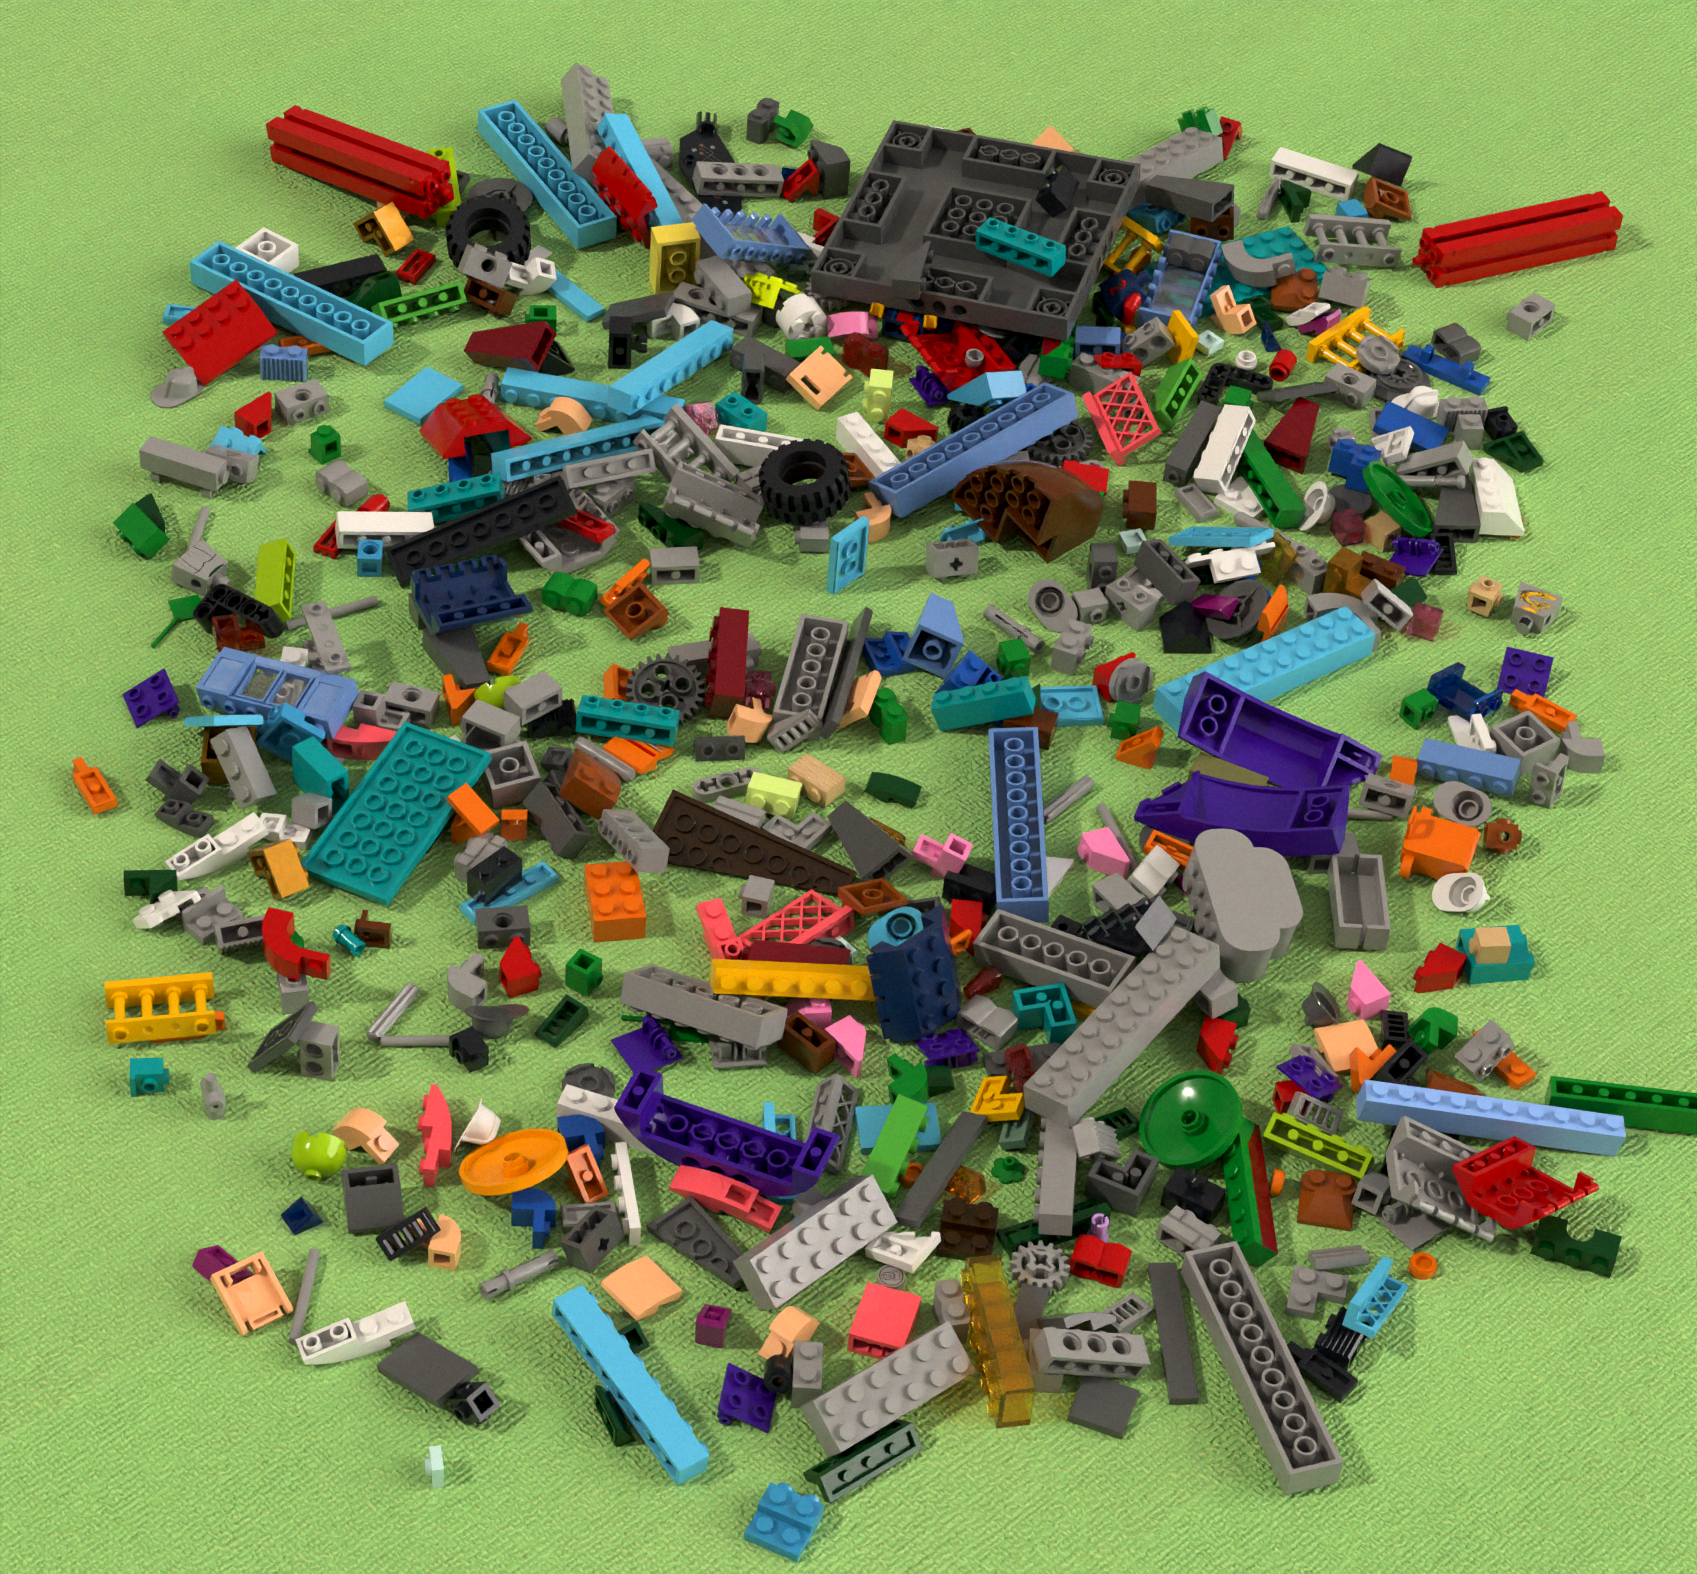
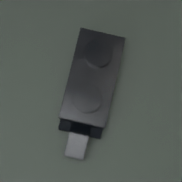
M1292 1340L1287 1344L1300 1374L1339 1403L1357 1387V1378L1315 1348L1311 1350L1308 1348L1303 1349Z

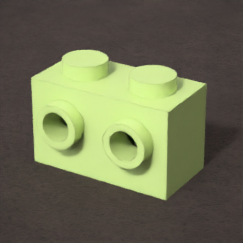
M871 369L870 381L865 380L864 394H868V398H863L862 411L866 412V421L885 423L889 419L894 371Z
M753 772L747 788L745 804L765 810L768 814H779L784 818L793 819L799 804L802 783Z

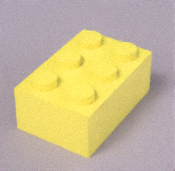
M693 222L651 227L649 281L654 294L668 291L674 292L681 281L698 286L694 278V272L696 271V261L700 260L701 237L695 229L696 225Z

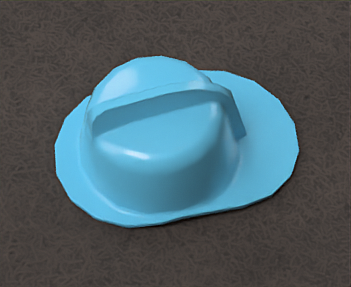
M901 907L878 919L871 925L868 931L867 941L870 949L881 941L897 947L922 931V913L913 907Z

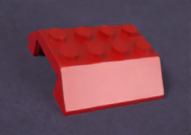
M608 146L605 151L600 152L592 168L594 176L592 182L599 191L598 196L609 206L616 217L620 219L622 227L626 231L628 229L631 231L634 241L636 243L640 242L646 249H650L651 234L647 228L644 215L658 207L656 199L612 147Z
M237 279L162 332L172 348H175L187 365L194 369L196 378L203 386H206L278 334L262 310Z
M955 320L951 333L916 335L920 324L919 321H906V324L900 326V330L950 392L986 372L1016 370L1014 363L991 336L982 333L978 329L977 324ZM969 349H978L984 355L982 364L978 368H969L965 363L966 352Z
M480 394L470 395L468 399L463 400L451 398L447 399L446 403L438 404L420 428V435L442 459L466 455L464 437L508 429L510 447L524 445V442H530L532 439L509 414Z
M1516 1136L1454 1164L1452 1167L1467 1204L1476 1209L1481 1215L1489 1216L1499 1222L1501 1226L1512 1230L1544 1218L1598 1191L1599 1186L1593 1182L1594 1178L1579 1172L1573 1189L1532 1167L1536 1147Z

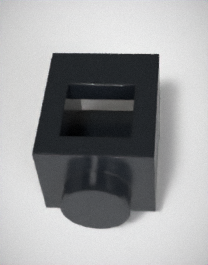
M1507 406L1488 409L1484 429L1492 441L1517 432L1518 425L1508 413L1509 408Z
M473 1026L449 1036V1054L451 1057L455 1056L460 1065L464 1064L470 1073L489 1065V1047Z

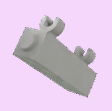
M150 436L139 450L140 468L152 471V481L161 483L162 475L202 487V496L209 499L212 498V491L217 492L229 478L227 460Z
M752 632L748 633L745 677L754 676L752 667L758 666V658L762 655L760 642H756ZM709 640L668 647L670 659L674 660L679 655V662L682 663L685 659H688V667L696 666L695 673L701 672V676L707 675V670H709L710 663H707L708 650L711 649V642Z

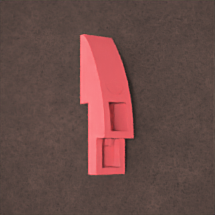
M363 723L360 724L358 730L341 726L334 739L324 737L320 744L326 747L335 757L354 760H377L396 734V731Z
M717 898L698 903L695 909L704 929L703 938L712 959L740 960L744 946L740 937L737 938L722 899Z
M431 1084L429 1095L425 1094L423 1098L422 1110L425 1111V1114L420 1115L418 1120V1131L422 1132L424 1153L427 1154L426 1159L421 1158L419 1175H423V1186L434 1188L439 1167L450 1168L452 1158V1124L448 1105L437 1085Z
M680 1165L668 1189L684 1198L692 1196L699 1205L717 1214L719 1210H722L767 1233H770L782 1209L781 1206L759 1196L758 1189L727 1176L690 1166Z

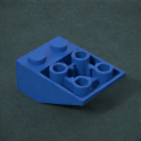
M969 650L954 665L935 693L960 689L966 686L981 685L987 682H997L1003 678ZM1004 719L988 723L1003 728Z

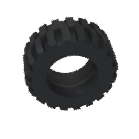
M481 195L478 199H474V197L468 199L466 204L461 203L457 206V211L454 210L449 216L450 219L446 225L447 248L450 260L453 261V265L456 268L459 266L467 244L475 245L470 239L478 232L484 230H496L507 236L503 242L497 245L485 246L488 248L487 252L495 254V251L501 252L508 256L507 260L510 262L525 265L524 261L528 260L531 250L530 224L527 221V215L516 203L511 204V200L506 198L499 199V196L492 195V197ZM490 259L482 262V269L490 266Z
M803 439V441L798 442L793 440L790 444L785 445L784 443L778 447V450H773L761 464L758 475L764 505L774 518L780 519L781 522L786 524L791 522L795 526H800V524L809 526L813 525L814 522H824L826 518L835 516L837 510L841 511L846 504L845 502L850 497L851 483L846 459L840 450L828 442L824 444V441L818 439L815 441ZM804 479H818L807 485H792Z

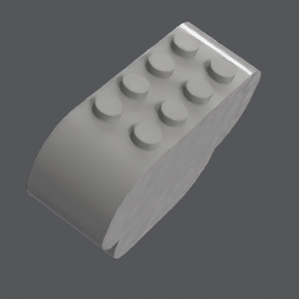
M1210 829L1199 834L1185 867L1182 880L1183 890L1187 892L1189 898V910L1193 912L1195 917V930L1199 932L1201 937L1219 944L1220 968L1229 980L1234 982L1258 980L1266 973L1269 960L1278 959L1287 953L1294 931L1303 916V908L1289 865L1278 852L1269 848L1253 847L1251 841L1236 830Z

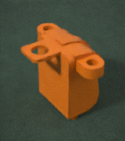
M1414 806L1407 824L1400 854L1401 867L1399 877L1409 879L1411 874L1422 873L1439 880L1446 874L1467 873L1481 833L1476 828L1432 816L1433 809L1422 807L1421 812H1417V806Z

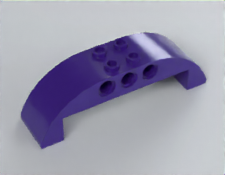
M637 1066L614 1106L617 1116L628 1131L638 1141L663 1159L679 1167L680 1165L690 1166L727 1176L758 1189V1194L767 1196H793L812 1188L818 1182L840 1140V1135L814 1127L806 1143L664 1095L663 1074Z

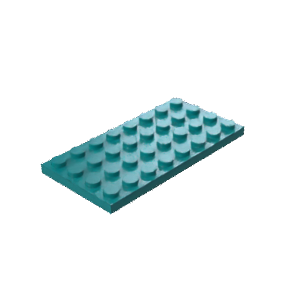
M1289 226L1241 238L1247 254L1257 259H1268L1292 253L1296 272L1301 268H1309L1316 273L1318 286L1322 284L1324 272L1328 269L1322 262H1315L1314 253ZM1222 254L1220 263H1217L1216 275L1211 276L1213 281L1210 290H1208L1206 302L1201 303L1203 308L1198 319L1211 316L1216 312L1210 295L1222 286H1230L1236 305H1241L1242 299L1262 295L1268 300L1271 299V286L1254 287L1237 281L1228 272ZM1159 261L1145 265L1141 271L1145 269L1153 280V274L1158 268ZM1169 271L1165 282L1198 290L1202 279ZM1164 290L1160 294V297L1166 303L1186 308H1192L1195 300L1194 297Z
M404 722L302 860L301 866L305 867L308 875L312 878L388 907L455 813V810L446 801L447 796L465 783L472 788L492 761L491 753Z

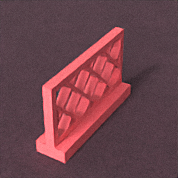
M1132 372L1124 375L1094 395L1090 391L1082 395L1108 454L1118 466L1126 462L1124 456L1161 434L1159 426ZM1131 381L1128 391L1122 390L1123 386ZM1112 395L1109 403L1101 401L1106 396ZM1118 396H1125L1122 404L1116 403ZM1131 397H1138L1135 405H1129ZM1112 409H1119L1116 417H1109ZM1125 410H1132L1129 418H1122ZM1138 411L1145 412L1142 419H1135ZM1119 423L1125 424L1122 432L1116 431ZM1132 424L1139 425L1135 433L1129 432ZM1145 426L1153 427V429L1147 432L1146 434H1142ZM1126 438H1133L1130 444L1123 447Z
M811 889L738 937H740L744 947L745 945L750 946L752 942L748 940L752 938H762L764 941H766V938H780V942H784L785 937H796L785 943L806 945L821 937L835 939L838 936L843 937L855 929L854 910L848 905L840 908ZM811 900L819 904V906L804 905ZM818 913V917L803 918V915ZM822 913H833L828 917H822ZM789 914H800V918L785 917ZM799 925V929L784 930L785 926ZM803 925H814L810 929H803ZM770 926H781V930L766 929Z

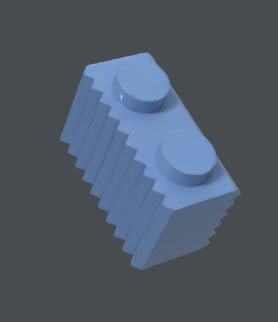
M1076 326L1075 358L1082 352L1093 357L1095 354H1103L1104 352L1120 355L1121 327Z
M274 344L261 346L259 357L260 379L306 382L308 349L299 346L278 347Z

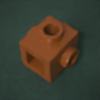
M1496 818V823L1484 822L1482 847L1494 848V853L1509 854L1510 849L1517 850V845L1521 844L1522 831L1518 830L1517 824H1511L1512 819ZM1502 833L1505 835L1503 840L1501 838Z

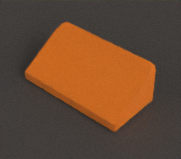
M612 664L603 675L604 698L628 702L626 701L627 692H625V685L628 684L627 677L632 676V671Z

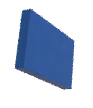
M1387 401L1372 430L1383 435L1411 426L1414 436L1410 448L1421 452L1440 447L1449 428Z

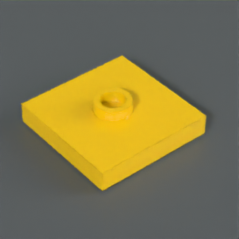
M1180 310L1172 311L1167 328L1172 332L1175 346L1165 353L1175 365L1188 358L1192 359L1199 336Z

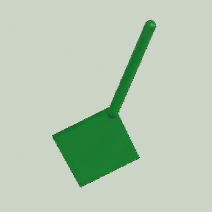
M199 595L168 600L174 619L151 644L152 648H155L177 622L195 619L193 611L201 602Z

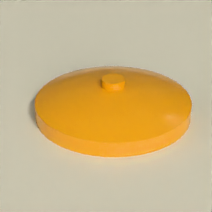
M542 1128L519 1130L496 1137L488 1144L480 1145L462 1161L459 1167V1175L464 1188L471 1193L487 1196L508 1194L536 1185L553 1175L567 1160L568 1148L564 1137L554 1130Z

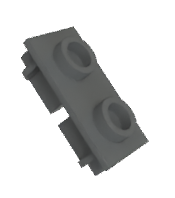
M744 735L695 737L693 741L695 761L745 759Z

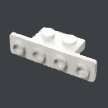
M1263 541L1252 547H1232L1231 550L1224 552L1223 549H1216L1203 556L1201 553L1189 555L1184 564L1188 568L1209 565L1214 583L1257 576L1261 571L1256 556L1269 553L1275 548V543Z
M1481 714L1448 717L1447 722L1456 745L1496 754V743L1494 740H1491L1489 726L1487 723H1484Z

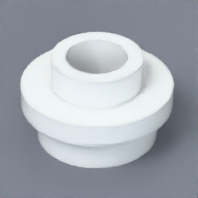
M1247 350L1241 351L1235 359L1236 366L1246 370L1256 368L1258 362L1256 355Z

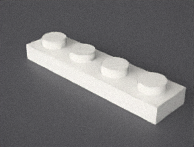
M626 1142L615 1143V1154H610L611 1170L617 1171V1175L614 1176L615 1192H620L621 1197L617 1198L619 1214L624 1213V1218L621 1219V1227L624 1235L628 1236L629 1246L640 1245L641 1225Z

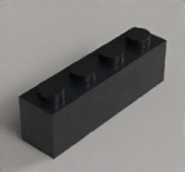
M378 254L294 273V276L343 298L351 296L369 277L387 272V268Z

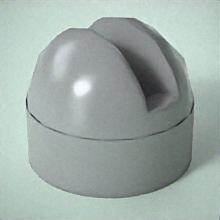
M969 349L966 352L965 363L969 368H978L982 364L984 355L978 349Z

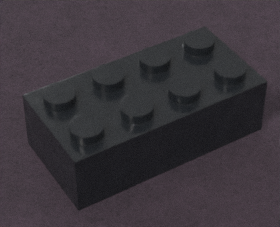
M1159 895L1149 899L1144 897L1135 904L1130 905V903H1127L1118 910L1113 911L1110 909L1101 916L1096 917L1094 915L1089 917L1083 923V929L1074 936L1137 957L1152 952L1177 918Z

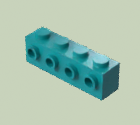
M991 217L976 230V249L1049 277H1052L1065 264L1066 245Z
M499 472L407 492L408 512H432L433 523L462 517L505 498V488Z
M1027 676L1012 677L1007 680L987 682L981 685L966 686L960 689L934 693L931 711L940 731L1033 714L1036 697Z
M582 695L577 710L576 732L674 747L679 729L680 710H674L669 707L649 706L644 703L624 702L619 699L599 698L594 695Z

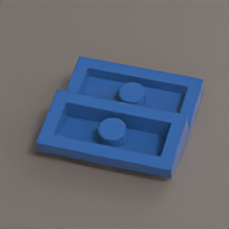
M886 631L883 638H865L862 654L871 672L877 670L881 677H887L920 669L902 660L910 639L907 632Z

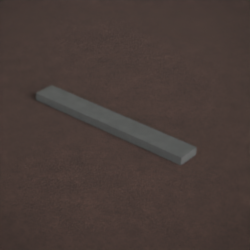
M868 607L861 611L851 626L823 719V728L820 729L819 736L825 740L833 734L841 723L873 614V610Z

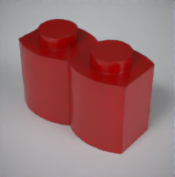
M1079 1235L1069 1263L1070 1273L1083 1279L1096 1280L1103 1285L1121 1288L1132 1251L1119 1243H1105L1093 1235Z

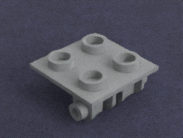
M708 1035L714 1069L767 1065L765 1057L766 1045L759 1047L757 1050L744 1048L742 1043L736 1041L726 1042L721 1040L718 1035Z
M1398 1200L1385 1206L1374 1215L1411 1251L1451 1227L1450 1224Z

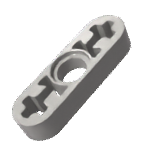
M746 767L698 779L693 784V798L702 803L716 801L719 795L729 798L747 793L753 772L761 773V771L755 767ZM724 782L732 783L734 786L726 788L723 787L721 784Z

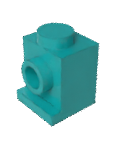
M130 1058L129 1080L131 1097H136L138 1092H164V1085H169L170 1077L169 1068H164L163 1058Z

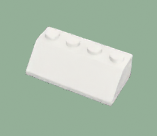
M1484 457L1473 458L1468 475L1481 524L1479 534L1524 536L1525 532L1513 479L1494 459Z

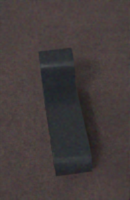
M225 584L214 586L193 611V617L209 634L218 632L229 619L271 639L280 636L285 630V623L270 606Z

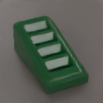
M566 994L535 1031V1036L552 1047L557 1048L589 1016L588 1007ZM570 1011L571 1013H573V1017L568 1015L567 1012ZM562 1017L569 1022L566 1024L559 1019ZM557 1024L563 1029L560 1031L553 1027V1025ZM549 1030L557 1036L553 1039L545 1034V1032Z
M1127 1108L1095 1118V1121H1104L1105 1125L1116 1129L1114 1133L1117 1134V1142L1139 1130V1120ZM1123 1118H1125V1119H1126L1129 1123H1131V1124H1127V1123L1123 1120Z

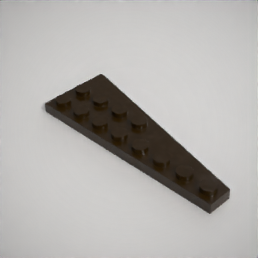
M674 789L652 830L670 848L667 864L747 879H749L750 875L775 880V884L807 890L812 889L817 892L838 895V887L851 885L857 875V872Z

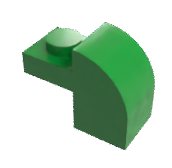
M791 109L786 118L776 115L773 123L777 127V134L774 138L792 147H798L806 140L814 125L809 117Z
M1431 1007L1410 1024L1407 1032L1415 1036L1414 1042L1429 1055L1436 1048L1443 1050L1457 1037L1458 1017L1444 1009Z
M896 1053L888 1057L889 1076L895 1080L888 1085L890 1103L894 1104L898 1094L925 1104L929 1096V1087L924 1065L920 1062L913 1067L908 1060L901 1059Z

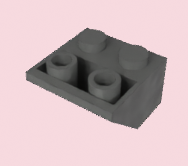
M810 140V149L807 151L808 159L811 158L820 172L818 192L824 200L848 195L850 159L843 148L817 140Z
M397 1164L342 1170V1191L349 1234L386 1230L404 1219Z

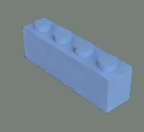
M1425 738L1417 757L1418 776L1444 782L1457 781L1475 789L1512 797L1521 776V759Z

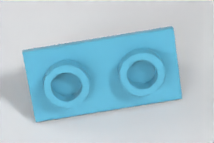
M981 518L975 521L971 519L957 527L949 526L942 531L938 542L970 538L976 544L983 542L988 535L977 523L984 519Z

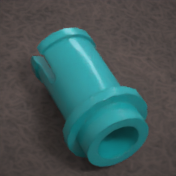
M339 925L332 934L334 941L337 944L341 943L354 956L361 954L366 947L364 946L366 943L354 935L349 926Z

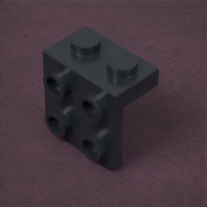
M964 863L958 874L948 870L944 877L942 898L951 902L952 899L983 902L982 912L989 915L996 904L995 874Z

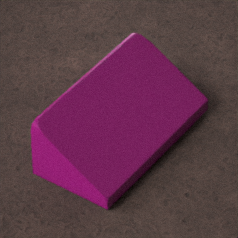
M1203 594L1193 600L1191 605L1204 617L1229 620L1240 600L1233 597Z
M219 1245L199 1249L192 1266L211 1282L212 1274L238 1263V1261ZM247 1268L230 1276L233 1280L232 1285L254 1276V1274Z

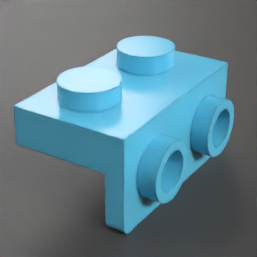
M223 425L209 446L211 448L214 445H219L258 455L259 452L265 454L267 451L262 445L263 441L254 435L247 437L243 435L244 433L234 426H231L229 429Z

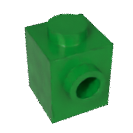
M1230 385L1223 400L1222 409L1227 404L1247 406L1252 411L1254 401L1251 400L1252 391Z
M1022 638L999 642L996 663L1004 676H1007L1014 670L1018 672L1020 677L1029 675L1031 656Z
M1117 701L1115 713H1110L1107 727L1112 728L1110 738L1126 740L1136 735L1142 705Z
M580 948L566 963L565 986L588 996L594 988L597 989L603 981L602 959Z

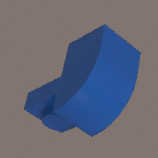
M584 1115L557 1117V1132L564 1137L568 1153L582 1145H589L600 1170V1160H604L603 1149H605V1129L602 1124L596 1119Z
M526 1188L512 1192L511 1226L533 1227L532 1249H544V1238H550V1227L556 1228V1204L546 1192L537 1188Z

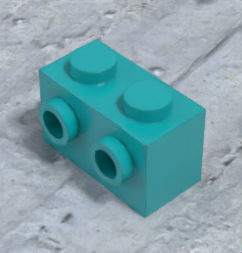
M734 391L716 403L715 421L722 425L765 432L767 428V412Z

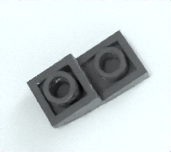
M168 798L155 813L156 818L170 827L197 838H202L215 824L213 815L193 811L190 802Z

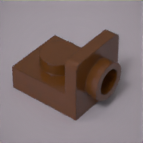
M363 910L361 919H356L354 934H358V938L366 943L364 946L390 949L392 942L391 923L369 921L368 910Z

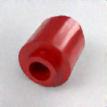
M1286 349L1279 350L1269 366V375L1273 380L1281 382L1290 376L1297 363L1295 354Z
M382 494L372 495L357 509V512H388L390 502Z

